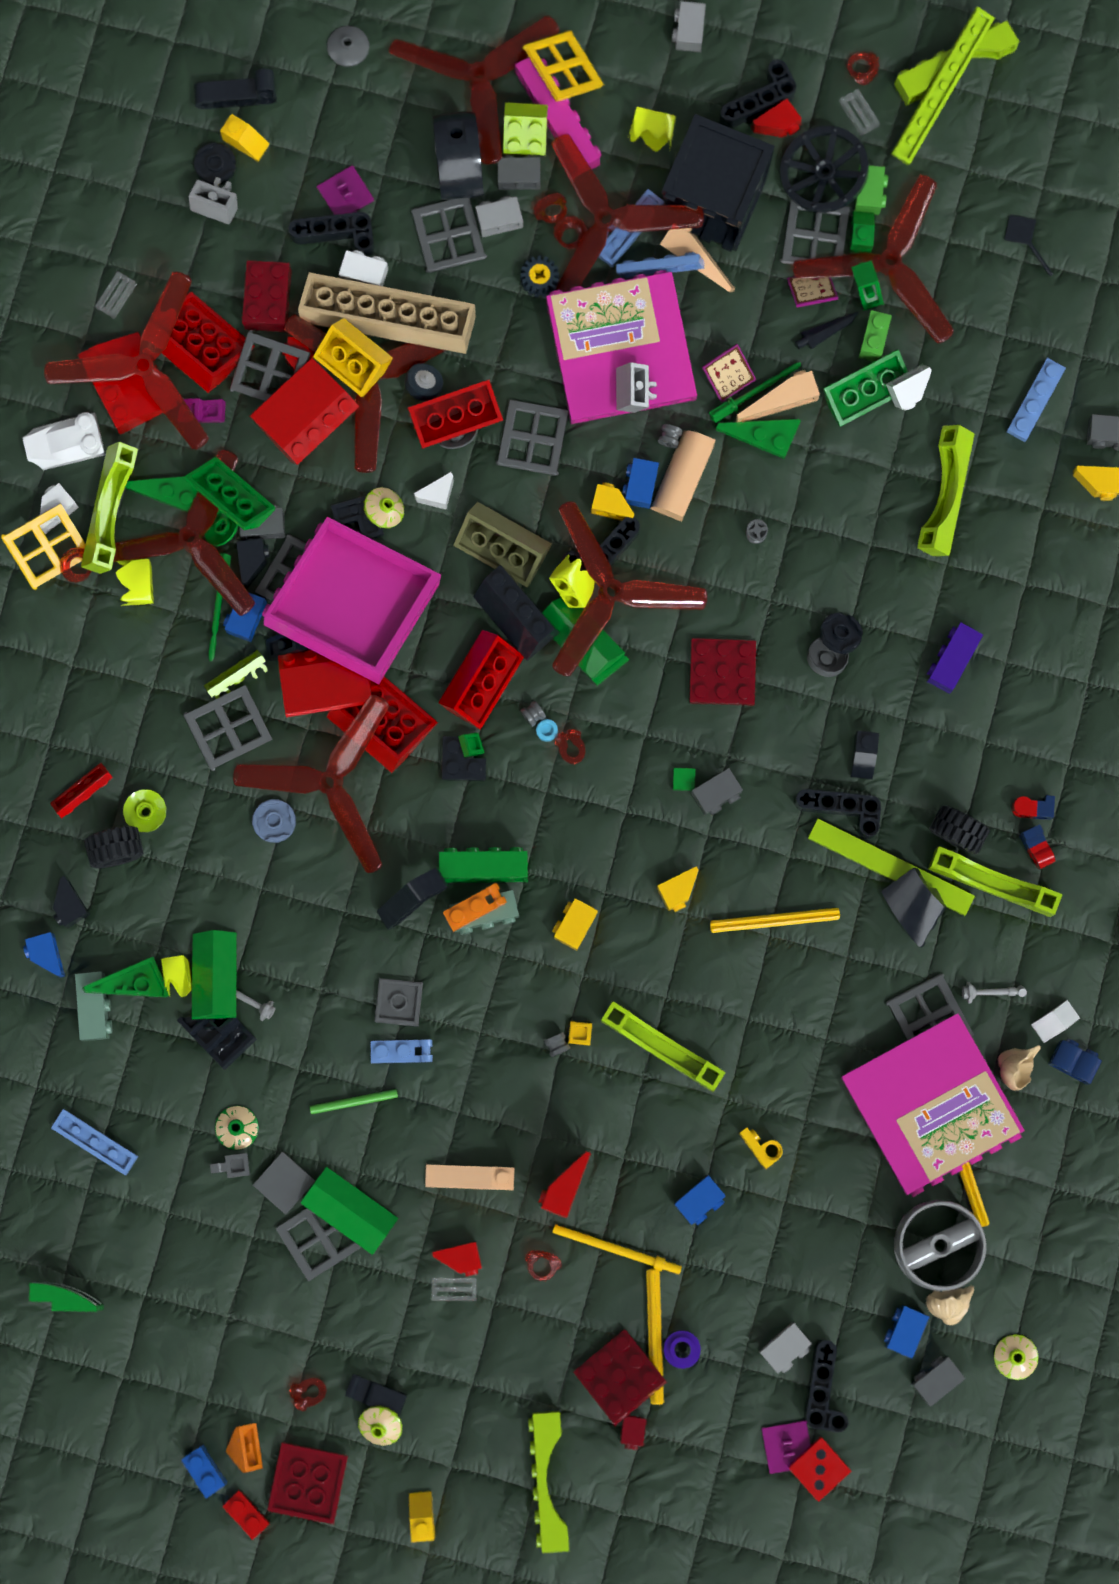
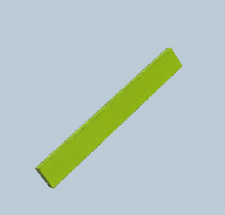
M979 7L974 9L892 150L891 155L910 165L995 18Z
M817 819L808 837L809 840L892 881H896L912 868H917L820 819ZM919 869L927 886L938 890L946 907L966 916L975 896Z

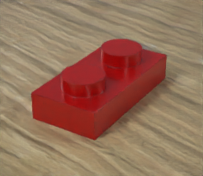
M241 1490L222 1506L252 1540L270 1524Z

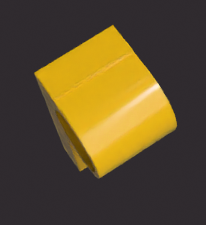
M745 1128L739 1132V1135L764 1169L773 1165L782 1156L783 1148L779 1142L770 1140L760 1145L758 1143L760 1138L753 1129L749 1131L748 1128ZM768 1145H774L777 1148L775 1157L767 1156L766 1147Z

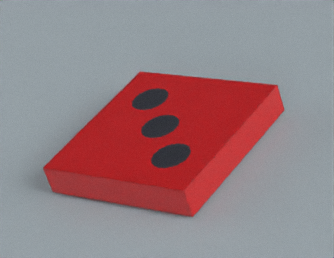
M821 1436L788 1466L791 1472L818 1502L851 1472Z

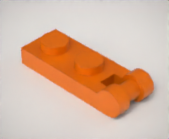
M497 883L443 912L453 932L507 903L505 897L501 896ZM491 895L494 902L488 904L485 897Z

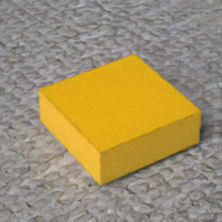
M570 1021L568 1044L590 1046L592 1023Z

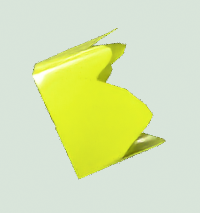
M637 107L630 130L631 134H629L630 140L634 142L642 136L645 144L656 152L668 141L671 147L676 116Z
M568 554L556 567L549 579L569 608H585L595 588V575L589 571H580L581 560L576 559L570 563V555Z
M150 560L116 561L124 566L116 572V575L121 584L130 590L120 599L129 603L121 606L154 604Z
M184 955L161 959L165 988L167 987L169 997L170 982L181 997L187 996L192 990L190 962Z

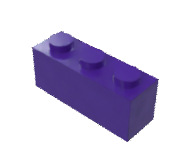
M961 622L957 628L955 626L952 627L947 636L950 639L948 645L945 646L943 644L937 654L940 657L937 665L933 663L927 672V675L930 676L927 682L948 694H951L983 637V634Z

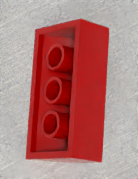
M489 380L407 408L422 449L503 421Z
M482 630L438 703L455 716L481 730L524 657L498 635Z

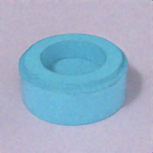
M550 719L540 721L536 728L537 736L545 742L554 740L558 734L556 723Z

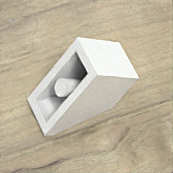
M921 365L886 384L895 407L908 410L916 405L915 403L922 399L931 374L930 367Z
M58 483L56 486H50L45 491V495L42 496L40 514L59 503L62 504L68 516L79 507ZM57 515L41 524L40 528L47 534L61 520Z

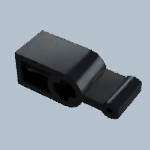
M353 1374L345 1396L371 1407L382 1406L389 1408L399 1417L408 1394Z

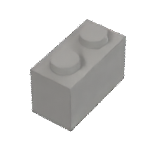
M681 2L680 9H676L674 22H678V29H674L672 40L676 42V50L701 52L706 4Z
M507 196L497 202L491 203L486 201L476 206V215L482 237L523 228V219L517 197Z
M792 1322L759 1352L777 1373L780 1371L785 1373L793 1366L792 1361L797 1356L801 1359L810 1351L808 1347L812 1343Z

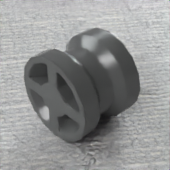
M663 424L661 428L662 435L659 436L658 443L669 448H678V438L682 435V429L673 425Z
M760 519L752 520L746 529L747 540L753 544L762 543L768 533L767 524Z
M535 700L531 701L527 708L523 707L520 709L521 714L531 727L535 726L538 720L546 718L545 713Z
M564 1033L544 1041L545 1046H548L550 1049V1057L557 1056L571 1049L564 1040Z

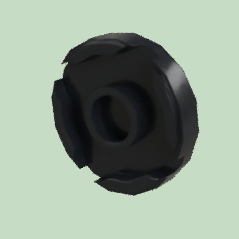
M209 143L198 150L194 167L198 177L203 182L214 185L217 177L220 178V182L223 184L233 177L236 171V159L233 151L228 146Z
M837 612L830 614L824 619L820 627V638L829 650L839 654H847L853 652L861 643L863 630L853 616H846Z

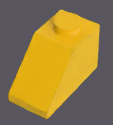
M233 114L230 115L220 130L223 141L256 161L260 160L270 145L254 128Z
M1076 466L1073 476L1093 497H1100V500L1110 501L1119 494V468Z
M610 483L597 484L591 514L621 521L627 517L634 518L633 511L619 489Z
M697 866L657 886V890L668 911L673 909L674 912H677L686 907L685 903L690 898L698 873Z
M432 1491L409 1493L411 1542L435 1540Z

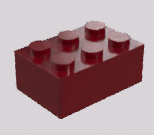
M247 260L242 317L245 330L287 332L292 274L290 263Z

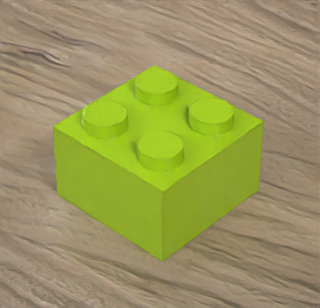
M505 104L503 153L546 155L548 105Z

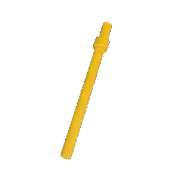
M556 1224L554 1226V1234L654 1266L653 1269L659 1271L666 1270L680 1275L682 1266L665 1261L666 1258L660 1256L655 1258Z

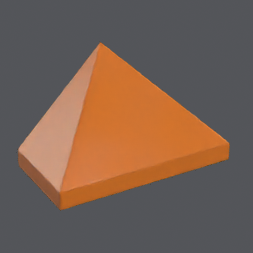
M256 1423L236 1427L225 1451L243 1473L263 1468Z

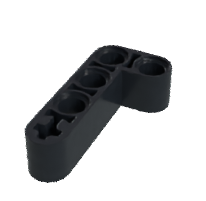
M780 59L770 62L767 72L769 85L725 104L721 109L720 124L734 128L765 114L785 99L791 102L795 96L796 82L786 63ZM779 70L782 74L775 75L772 71ZM788 88L791 92L785 93L781 89ZM769 96L772 101H765L763 97ZM751 105L753 109L746 110L743 106Z
M271 69L255 71V78L200 82L194 85L195 107L198 109L268 105L277 102L276 80Z
M365 212L296 219L289 225L291 240L296 244L301 245L354 238L356 251L362 252L367 257L374 252L371 219ZM359 222L367 223L363 228L357 227ZM339 224L346 225L343 230L336 229V226ZM319 226L325 228V230L320 233L315 231V229ZM362 242L369 243V246L366 248H361L359 245Z
M630 517L623 519L588 560L576 551H568L563 555L562 561L568 554L570 555L569 559H580V571L593 573L595 575V585L637 538L640 529L639 521L636 518ZM626 526H634V530H629L626 534V537H624L623 535L626 532ZM617 540L621 542L622 546L614 549L610 543ZM604 556L608 559V562L601 565L597 563L596 559Z
M803 789L795 797L796 808L803 812L858 817V834L864 839L873 838L879 831L881 802L875 796ZM805 795L807 800L814 801L816 796H818L816 807L814 806L815 802L810 801L807 805H803L804 803L800 799ZM824 797L830 798L832 806L829 808L824 807L821 799ZM844 800H851L854 803V808L852 810L844 808ZM866 802L874 803L876 807L874 812L866 810ZM870 823L874 827L873 833H866L863 830V824Z
M436 867L408 882L376 912L387 929L390 930L402 923L425 901L441 893L449 885Z
M822 1339L816 1343L804 1419L814 1429L840 1433L847 1429L849 1424L848 1418L841 1411L828 1409L837 1348L832 1341ZM826 1344L831 1348V1353L828 1352L826 1354V1360L830 1361V1364L818 1362V1358L822 1360L824 1358V1353L820 1349L825 1347ZM821 1366H825L828 1369V1374L823 1379L817 1377V1369ZM817 1389L824 1391L825 1396L821 1401H815L813 1398V1393ZM817 1411L821 1414V1419L818 1423L813 1424L810 1422L809 1417L812 1412ZM840 1415L843 1418V1424L835 1428L832 1425V1419L834 1416Z

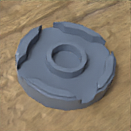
M270 799L258 806L253 814L252 825L256 834L262 840L270 843H279L286 840L293 833L296 826V816L293 809L287 803L279 799Z

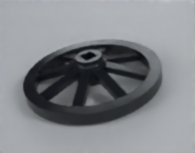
M836 126L815 127L800 134L786 149L780 167L781 181L789 198L799 207L817 213L836 211L853 202L862 192L869 175V160L861 141L848 130ZM820 136H830L825 159H821L811 143V139ZM837 137L845 139L853 145L850 150L835 162H832ZM803 144H805L816 162L815 166L792 160L796 151ZM859 153L861 160L860 171L837 170L855 154ZM789 167L815 175L791 186ZM825 170L829 171L826 175L823 174ZM835 177L858 180L854 187L845 195L835 181ZM819 181L812 202L805 200L796 193ZM826 183H829L839 199L820 203Z

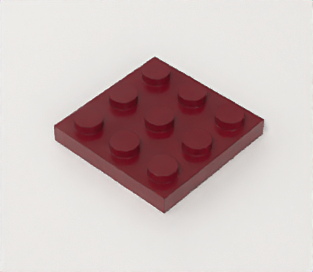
M692 638L689 704L754 706L756 641Z
M625 1329L573 1372L614 1425H617L667 1383Z
M282 1442L267 1511L334 1525L348 1455Z

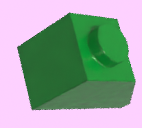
M853 211L850 253L871 254L875 230L874 213Z
M872 260L851 267L863 310L884 304Z

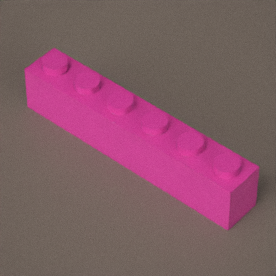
M529 57L515 65V73L533 103L548 105L547 126L576 175L579 177L599 166L601 152L597 145L593 146L589 140L591 136L588 130L580 125L578 113L575 110L572 111L569 107V99L555 101ZM542 58L541 60L545 66H548L546 60ZM554 75L551 76L554 82L556 83L557 87H559V83Z

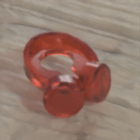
M569 729L566 733L558 734L554 743L558 746L563 760L569 764L581 762L585 756V745L581 739V732L576 729ZM567 739H570L573 745L579 748L578 756H568Z
M317 1378L306 1379L299 1384L293 1383L290 1388V1397L294 1399L293 1405L300 1411H306L308 1407L317 1405L326 1395V1385ZM316 1385L318 1387L319 1394L317 1397H300L301 1393L307 1391L308 1386Z

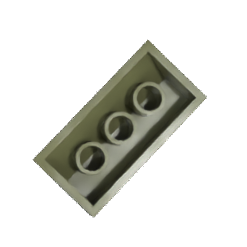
M477 502L467 513L453 546L494 569L502 565L517 582L528 587L543 563L551 543Z

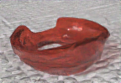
M568 216L556 223L554 236L563 247L574 249L585 244L588 230L581 219ZM568 228H574L578 231L579 238L576 242L568 245L561 239L563 232Z
M71 548L61 558L60 572L70 582L84 581L88 579L91 573L90 570H87L85 574H75L70 569L72 559L76 557L83 558L84 548Z

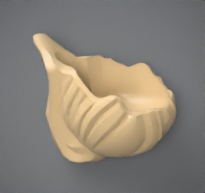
M1040 1045L1026 1050L1014 1048L1006 1050L999 1055L1000 1076L1008 1088L1014 1091L1021 1090L1031 1082L1030 1075L1034 1067L1033 1058L1041 1049Z
M969 1286L965 1289L959 1288L943 1292L934 1290L928 1295L926 1306L934 1316L941 1318L945 1324L955 1325L962 1320L968 1311L974 1287Z

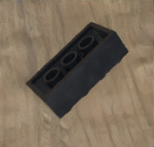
M502 565L498 566L483 580L473 596L527 661L560 633Z

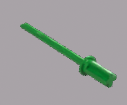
M801 362L791 365L779 375L768 379L736 400L729 397L728 401L708 413L710 419L717 423L731 413H737L739 411L738 405L777 382L779 378H783L797 370Z
M218 554L216 576L213 577V580L218 582L212 623V637L208 653L210 662L213 661L215 656L216 634L219 627L224 583L230 582L228 576L231 555Z

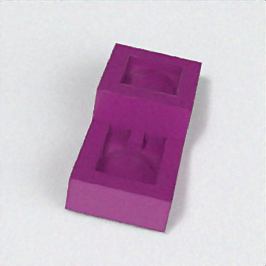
M199 398L181 399L179 402V421L194 423L225 422L226 402L222 399L205 401Z

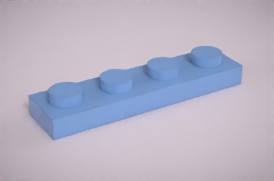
M647 189L598 249L596 256L613 268L663 207L665 201Z
M694 252L678 257L667 255L663 259L645 258L639 262L626 260L623 264H616L617 274L624 279L633 278L640 274L650 276L661 270L674 273L704 269V260L699 254Z
M1048 358L1046 359L1007 433L1026 442L1066 368Z
M64 1109L51 1127V1129L124 1175L128 1174L139 1157Z

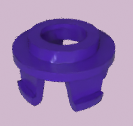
M674 1332L665 1341L664 1355L667 1361L676 1368L691 1367L700 1357V1343L690 1332ZM684 1341L690 1345L691 1352L688 1357L679 1358L676 1356L674 1348L677 1343Z

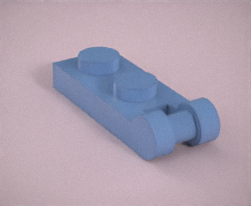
M432 1040L371 1041V1063L433 1062V1055H430ZM415 1047H421L422 1055L415 1056Z

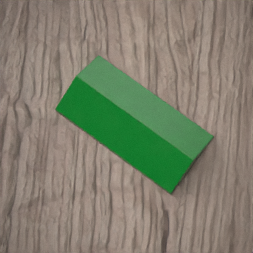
M898 349L823 388L827 405L840 427L892 400L886 384L908 373Z
M217 457L184 476V480L243 530L258 528L275 511L276 507Z
M561 597L551 602L543 611L545 616L560 632L553 640L592 681L625 655V652L583 608H569Z
M210 930L193 934L192 1019L236 1018L237 933Z
M328 1167L324 1169L300 1203L371 1255L375 1253L399 1219Z

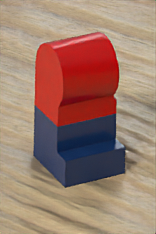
M1046 795L1043 801L1031 800L1025 796L1019 797L1013 802L1011 809L1016 817L1051 820L1054 818L1055 796Z
M1040 824L1019 835L1030 858H1032L1039 870L1055 862L1054 854L1045 839L1044 831Z

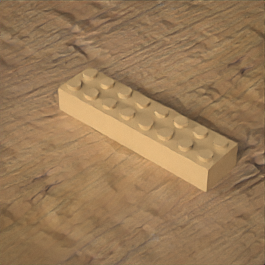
M314 273L308 274L298 307L300 322L330 328L332 324L345 318L366 335L466 354L476 318L475 304Z

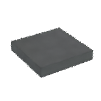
M379 978L374 1022L419 1027L423 983Z
M282 1152L253 1186L287 1215L316 1181Z

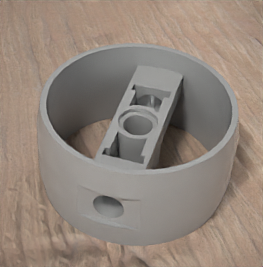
M945 1200L927 1201L913 1207L901 1219L894 1236V1253L899 1267L912 1282L930 1290L950 1291L964 1286L977 1275L985 1259L986 1239L979 1221L965 1207ZM935 1205L947 1206L960 1212L967 1219L909 1247L902 1248L903 1236L907 1225L917 1213L925 1208ZM938 1239H942L945 1242V1248L941 1252L936 1251L934 1247ZM975 1241L977 1243L973 1264L964 1276L953 1283L939 1286L930 1285L920 1280L912 1272Z

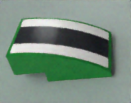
M51 1282L30 1283L29 1301L52 1302L51 1311L97 1312L104 1310L102 1303L75 1288Z

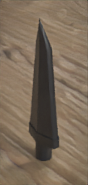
M859 311L801 332L803 338L795 341L797 349L806 345L810 349L815 348L818 344L850 325Z

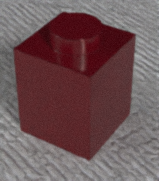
M627 1415L623 1419L620 1443L625 1444L624 1448L638 1450V1446L643 1447L646 1417Z

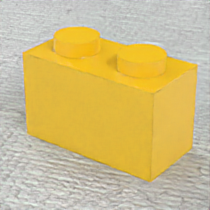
M575 898L573 903L570 901L567 903L563 911L566 916L562 922L558 920L552 932L556 933L554 939L577 951L598 914V910Z

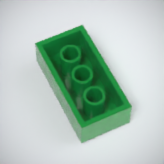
M497 847L488 848V851H479V848H466V852H458L457 848H444V852H439V871L447 883L528 882V851H523L522 847H512L510 851H501V848Z

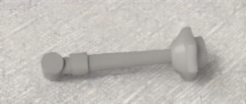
M967 982L966 986H962V998L966 999L968 1004L972 1003L976 995H1019L1024 997L1027 994L1024 986L976 990L970 982Z
M237 991L238 999L259 1009L260 1020L263 1021L266 1018L270 1019L275 1012L273 1001L261 1005Z

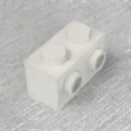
M346 251L339 277L341 279L383 287L388 265L380 257L373 256L370 258L364 256L359 251Z

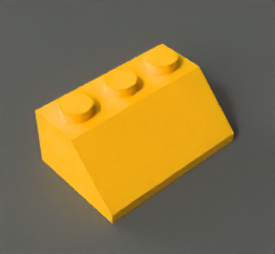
M345 318L331 325L313 358L361 397L380 379L393 359Z

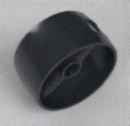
M459 111L434 115L433 128L441 199L456 200L484 195L475 112Z

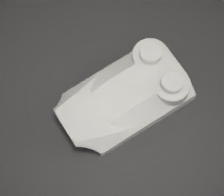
M81 413L75 418L34 428L23 437L28 461L37 464L43 470L105 455L95 413Z

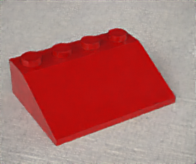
M192 292L149 324L145 340L208 393L222 383L236 368L246 339Z
M138 332L98 344L78 354L120 435L177 406Z
M310 358L265 400L250 417L292 464L298 465L359 406L313 358Z
M313 650L278 656L286 717L373 703L369 679Z
M383 677L380 684L370 680L372 704L330 710L327 718L392 773L407 759L438 722L387 678Z
M584 1153L549 1186L548 1191L543 1189L539 1203L543 1204L542 1209L567 1218L591 1153Z

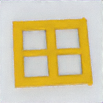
M572 31L523 46V49L528 54L556 102L601 88L604 85ZM567 41L576 57L563 60L555 44ZM549 47L558 63L545 66L536 50ZM582 65L591 81L578 85L569 68ZM564 71L573 87L559 90L551 74Z
M61 503L6 535H1V539L34 590L39 585L81 562L86 545ZM58 515L67 531L48 541L40 525ZM32 530L41 546L22 556L14 540ZM71 536L80 552L61 562L52 546ZM45 551L54 567L35 577L26 561Z

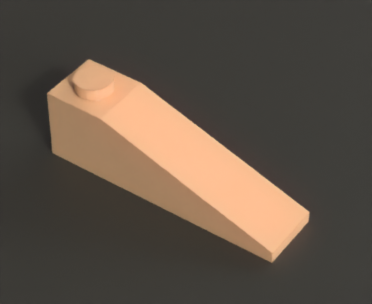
M683 222L680 224L673 223L660 245L676 256H684V254L689 252L699 254L704 260V269H698V271L727 291L733 292L735 288L697 237L690 232L692 228Z
M802 370L796 372L793 377L740 412L736 417V422H748L818 401L820 394L812 371L806 372Z
M426 1165L425 1187L514 1190L515 1168Z

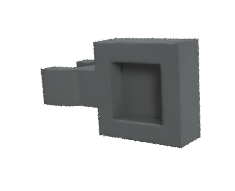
M247 1153L225 1156L226 1163L210 1164L212 1174L227 1172V1178L250 1175Z

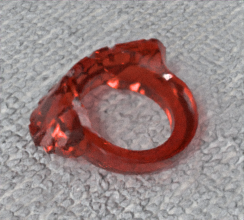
M864 52L856 53L848 61V71L855 78L856 82L866 85L875 78L879 70V59L873 52L868 54ZM858 59H863L868 62L871 68L866 73H856L852 69L853 63Z
M559 193L549 194L541 198L534 206L536 219L544 220L547 223H555L562 220L567 213V200ZM551 204L559 205L561 211L555 216H548L545 214L546 207Z
M532 1250L525 1256L529 1274L539 1281L551 1279L562 1266L561 1259L549 1252ZM539 1258L549 1260L551 1271L546 1276H538L533 1271V1265Z

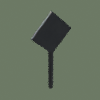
M1010 215L1005 241L1028 245L1049 276H1052V271L1031 243L1036 219Z

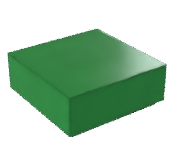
M479 733L459 736L464 757L478 756L484 753Z
M674 768L673 790H694L695 769Z

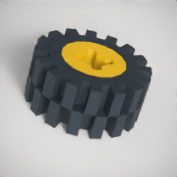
M537 256V259L532 257L530 262L528 260L525 262V266H522L521 284L525 292L528 291V294L531 296L535 294L537 298H539V295H542L543 298L546 297L547 293L550 295L552 290H556L559 283V272L553 260L548 261V257L541 259V256Z

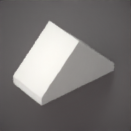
M448 473L414 493L415 500L418 503L447 509L454 482L452 473Z
M1066 1000L1031 1024V1026L1043 1043L1066 1030L1080 1017L1069 1001Z

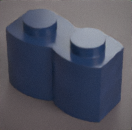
M1067 1038L1066 1041H1059L1048 1065L1086 1085L1091 1084L1102 1060L1097 1058L1098 1054L1089 1049H1086V1051L1078 1048L1079 1044Z

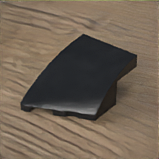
M912 868L881 892L905 931L919 947H923L926 944L924 942L930 930L935 928L937 920L943 914L946 905L938 890L927 886L919 869Z
M191 1015L186 1018L180 1017L177 1019L178 1023L224 1070L257 1040L237 1018L192 1019Z

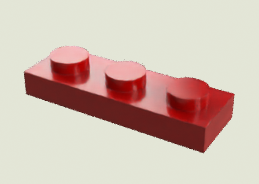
M100 763L50 804L62 819L83 801L88 800L99 788L104 787L113 777L105 766Z

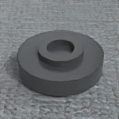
M820 637L812 642L807 651V661L811 669L825 677L839 675L846 667L849 659L848 653L839 654L829 650L823 644Z

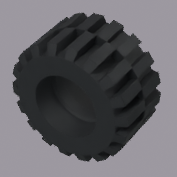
M941 805L929 828L939 838L971 854L979 853L990 832L989 828L980 821L947 805Z
M121 826L103 830L90 835L84 840L89 864L93 868H108L132 862L144 854L138 828L134 826Z

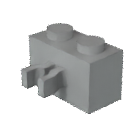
M216 177L214 185L197 180L189 194L190 210L230 224L238 209L237 196L235 193L230 192L232 188L231 182L227 181L224 187L219 188L221 184L220 178Z
M630 362L616 368V410L635 413L649 408V400L657 398L656 394H652L649 391V388L656 387V382H649V365Z

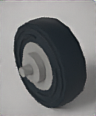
M419 363L412 366L408 370L404 381L408 393L421 401H429L436 398L443 386V379L439 371L428 364Z

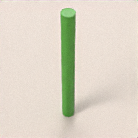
M397 1089L312 1105L310 1106V1112L312 1115L398 1098Z

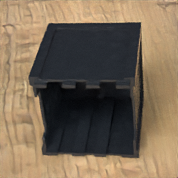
M695 114L662 189L663 198L666 199V202L659 216V220L662 221L661 224L671 228L673 223L680 224L683 222L692 228L691 233L701 236L700 240L707 243L714 241L721 244L722 249L730 252L732 250L737 251L768 179L775 146Z

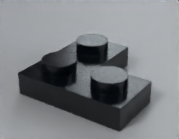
M366 496L331 505L335 521L343 525L358 522L361 534L370 539L384 536L383 529L373 524L366 516L364 510Z
M443 736L442 780L486 781V758H464L459 737Z

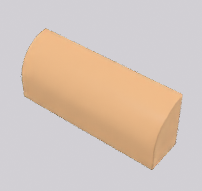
M693 431L683 432L678 448L674 452L650 509L682 522L714 448L715 439Z

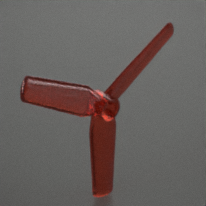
M545 16L491 51L483 62H475L473 64L463 59L399 39L392 42L389 53L448 77L470 81L472 87L470 103L472 112L476 114L482 163L494 164L502 159L496 94L490 84L491 80L507 74L515 68L517 63L529 57L523 49L525 44L554 36L560 30L552 17Z
M563 134L552 141L551 145L584 207L595 215V223L583 235L555 291L569 292L571 288L582 284L605 247L608 233L616 228L631 233L702 227L704 213L702 207L699 206L696 211L682 205H627L615 210L611 209L606 191L571 136ZM605 215H611L609 223L603 224L601 222Z
M926 175L918 177L888 234L887 249L882 255L857 253L798 260L793 263L795 277L800 279L853 276L851 267L872 260L876 273L881 272L889 277L893 290L935 342H945L953 335L954 329L916 273L902 263V257L912 248L936 190L937 183ZM892 259L895 264L888 265L885 260Z
M177 271L171 274L141 335L139 355L131 357L122 354H111L47 363L44 368L46 382L48 384L121 381L134 374H138L143 377L148 394L192 449H199L208 442L209 437L170 378L155 367L156 358L167 347L191 285V278ZM140 359L148 360V370L142 371L139 369L138 362Z
M297 315L290 316L284 325V330L314 352L317 351L326 335L325 332ZM406 343L387 351L386 353L393 359L379 380L399 377L408 372L412 366L419 363L422 364L446 350ZM379 380L363 397L357 394L355 402L359 406L355 410V469L361 473H370L376 470L382 396L378 385Z
M220 450L216 457L234 471L238 457L232 452ZM200 492L197 493L188 511L186 526L179 533L165 532L115 543L116 551L113 562L168 555L185 549L191 553L197 569L239 616L247 614L255 604L251 595L217 549L203 539L205 533L213 525L219 509ZM195 536L192 542H187L188 538Z
M569 501L559 507L560 514L588 574L600 588L598 596L585 606L553 662L552 667L556 672L563 676H571L610 620L616 601L635 608L703 610L707 604V591L704 588L642 580L621 583L614 579L611 565L577 504L574 501ZM607 587L614 589V597L607 593Z
M370 695L331 752L326 772L309 766L237 765L233 774L234 784L241 787L303 794L317 790L326 793L330 809L365 872L373 873L379 870L382 862L351 796L342 785L343 777L356 767L389 708L388 702L377 695ZM327 776H329V777H331V778L333 779V781H334L333 787H330V786L327 784V782H326Z

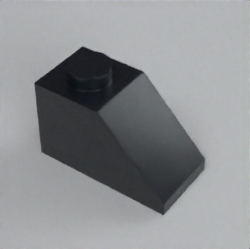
M262 538L236 542L241 581L244 588H249L267 565L266 557H270L268 544L264 545Z
M282 634L266 640L269 661L278 660L280 655L311 650Z
M856 732L851 769L852 778L873 779L879 733Z
M62 876L53 906L56 914L53 916L60 926L64 925V927L70 928L89 916L90 913L66 876Z

